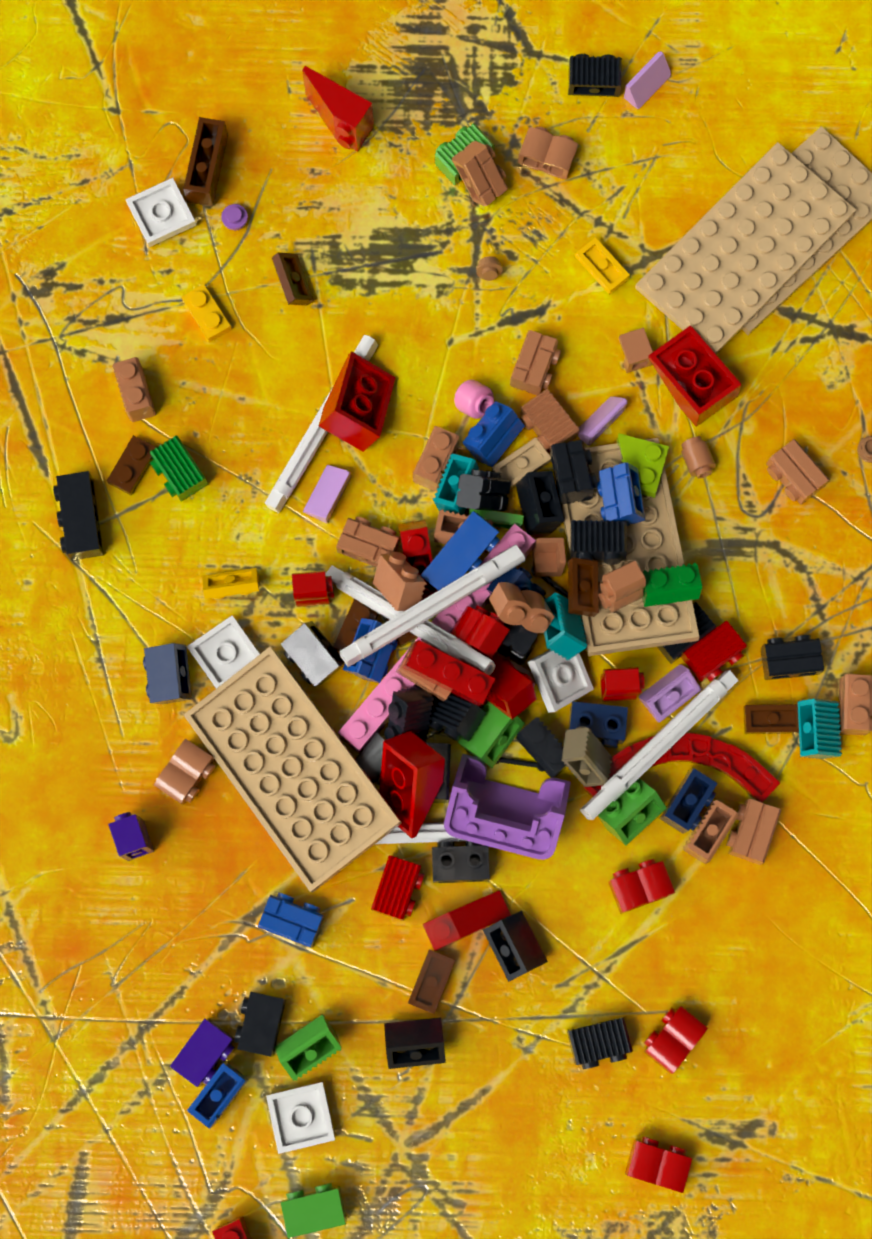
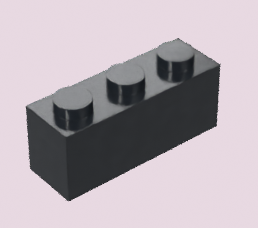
M89 471L56 476L57 485L53 486L56 502L60 501L61 511H57V520L59 527H63L64 537H60L62 552L66 553L72 561L104 556L93 477Z

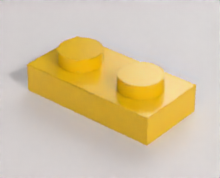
M596 237L575 254L576 259L609 295L630 277V274Z
M204 284L181 296L182 301L209 343L232 330L231 325Z
M257 568L203 576L205 599H221L225 596L248 595L259 591Z

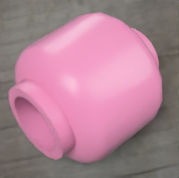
M467 380L458 387L454 402L460 412L474 419H479L484 416L486 409L494 403V395L492 390L484 384L475 380Z

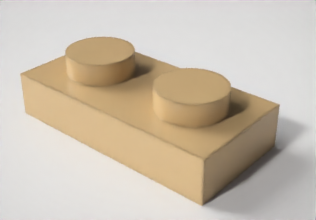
M535 437L493 466L492 471L502 473L501 478L509 479L511 481L510 489H512L527 472H536L551 462V457Z

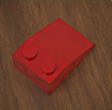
M304 66L302 72L306 96L337 142L346 149L352 148L358 152L374 128L372 103L309 67Z
M691 325L648 355L649 360L674 400L696 427L738 397L742 384Z
M351 351L324 405L318 426L364 452L381 436L396 377Z
M411 731L383 741L380 793L402 823L398 827L410 838H415L443 783L445 758Z

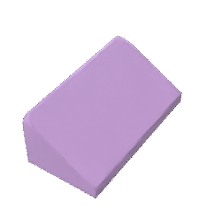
M661 51L626 85L624 99L636 109L641 108L671 75L665 56Z
M619 397L608 398L579 427L578 437L588 446L591 445L625 411L627 400Z
M327 465L303 513L327 524L351 478V473Z
M678 665L639 695V699L656 721L660 723L702 689L690 670L683 665Z

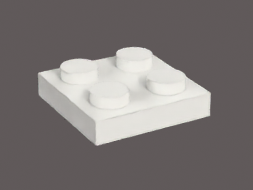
M173 178L125 199L149 247L196 226V222Z
M230 616L187 646L216 689L260 655L233 616Z
M548 650L528 661L548 713L556 712L572 701L594 690L579 653L570 660L562 658V655L558 656V653Z
M323 1082L266 1095L278 1154L336 1140Z

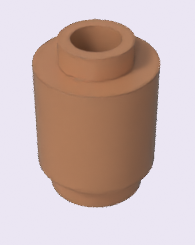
M697 436L683 442L681 453L690 475L697 476L698 479L711 475L713 473L712 469L715 468L716 464L706 441Z

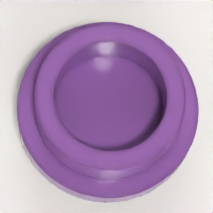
M238 204L227 206L221 215L224 226L230 230H240L248 221L247 211Z

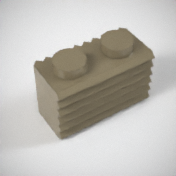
M577 727L576 729L566 730L561 761L566 764V767H569V770L574 773L584 787L604 785L610 778L609 774L611 772L609 769L611 768L610 764L613 757L595 737L591 729Z

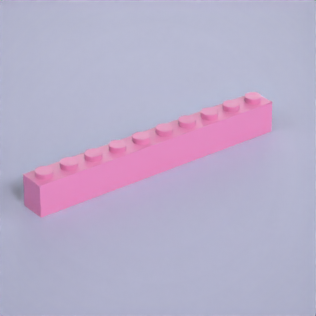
M514 523L480 565L513 545L518 546L526 559L532 552L536 540ZM493 581L438 613L431 623L450 633L467 606L474 609L478 605L484 609L490 602L489 597L491 594L487 591V588ZM419 637L416 639V641H424ZM407 651L338 732L339 738L359 754L376 732L379 734L389 722L388 707L392 702L393 691L398 692V690L417 686L395 672Z

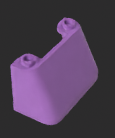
M462 754L444 820L446 832L455 838L541 860L550 858L555 852L571 782L559 778H549L542 783L539 793L485 780L487 773L485 763L477 757Z

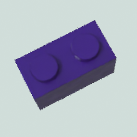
M130 812L120 814L114 817L115 822L108 824L119 857L130 861L155 852L145 822L136 814L131 815Z
M204 1019L169 1067L196 1087H201L203 1083L207 1085L216 1073L214 1067L220 1059L225 1062L233 1052L235 1047L231 1044L234 1038L209 1019Z

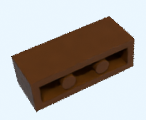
M199 117L183 188L188 203L213 207L228 139L225 121Z

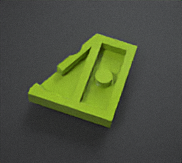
M619 433L617 444L620 447L622 463L626 462L638 468L642 495L655 498L669 446Z

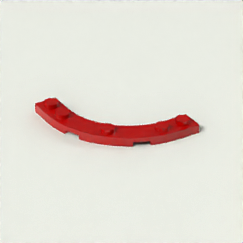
M685 733L651 766L654 767L671 762L702 764L724 773L738 783L756 801L762 803L780 784L760 763L732 744L729 745L720 740L713 739L710 736L695 733ZM653 737L628 746L614 755L611 759V768L609 769L611 772L609 774L610 778ZM603 785L583 786L582 788L593 797L601 790Z

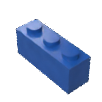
M473 511L421 574V577L438 591L464 576L467 571L470 572L477 568L482 562L478 557L485 549L490 552L500 540L496 536L500 531L477 512Z

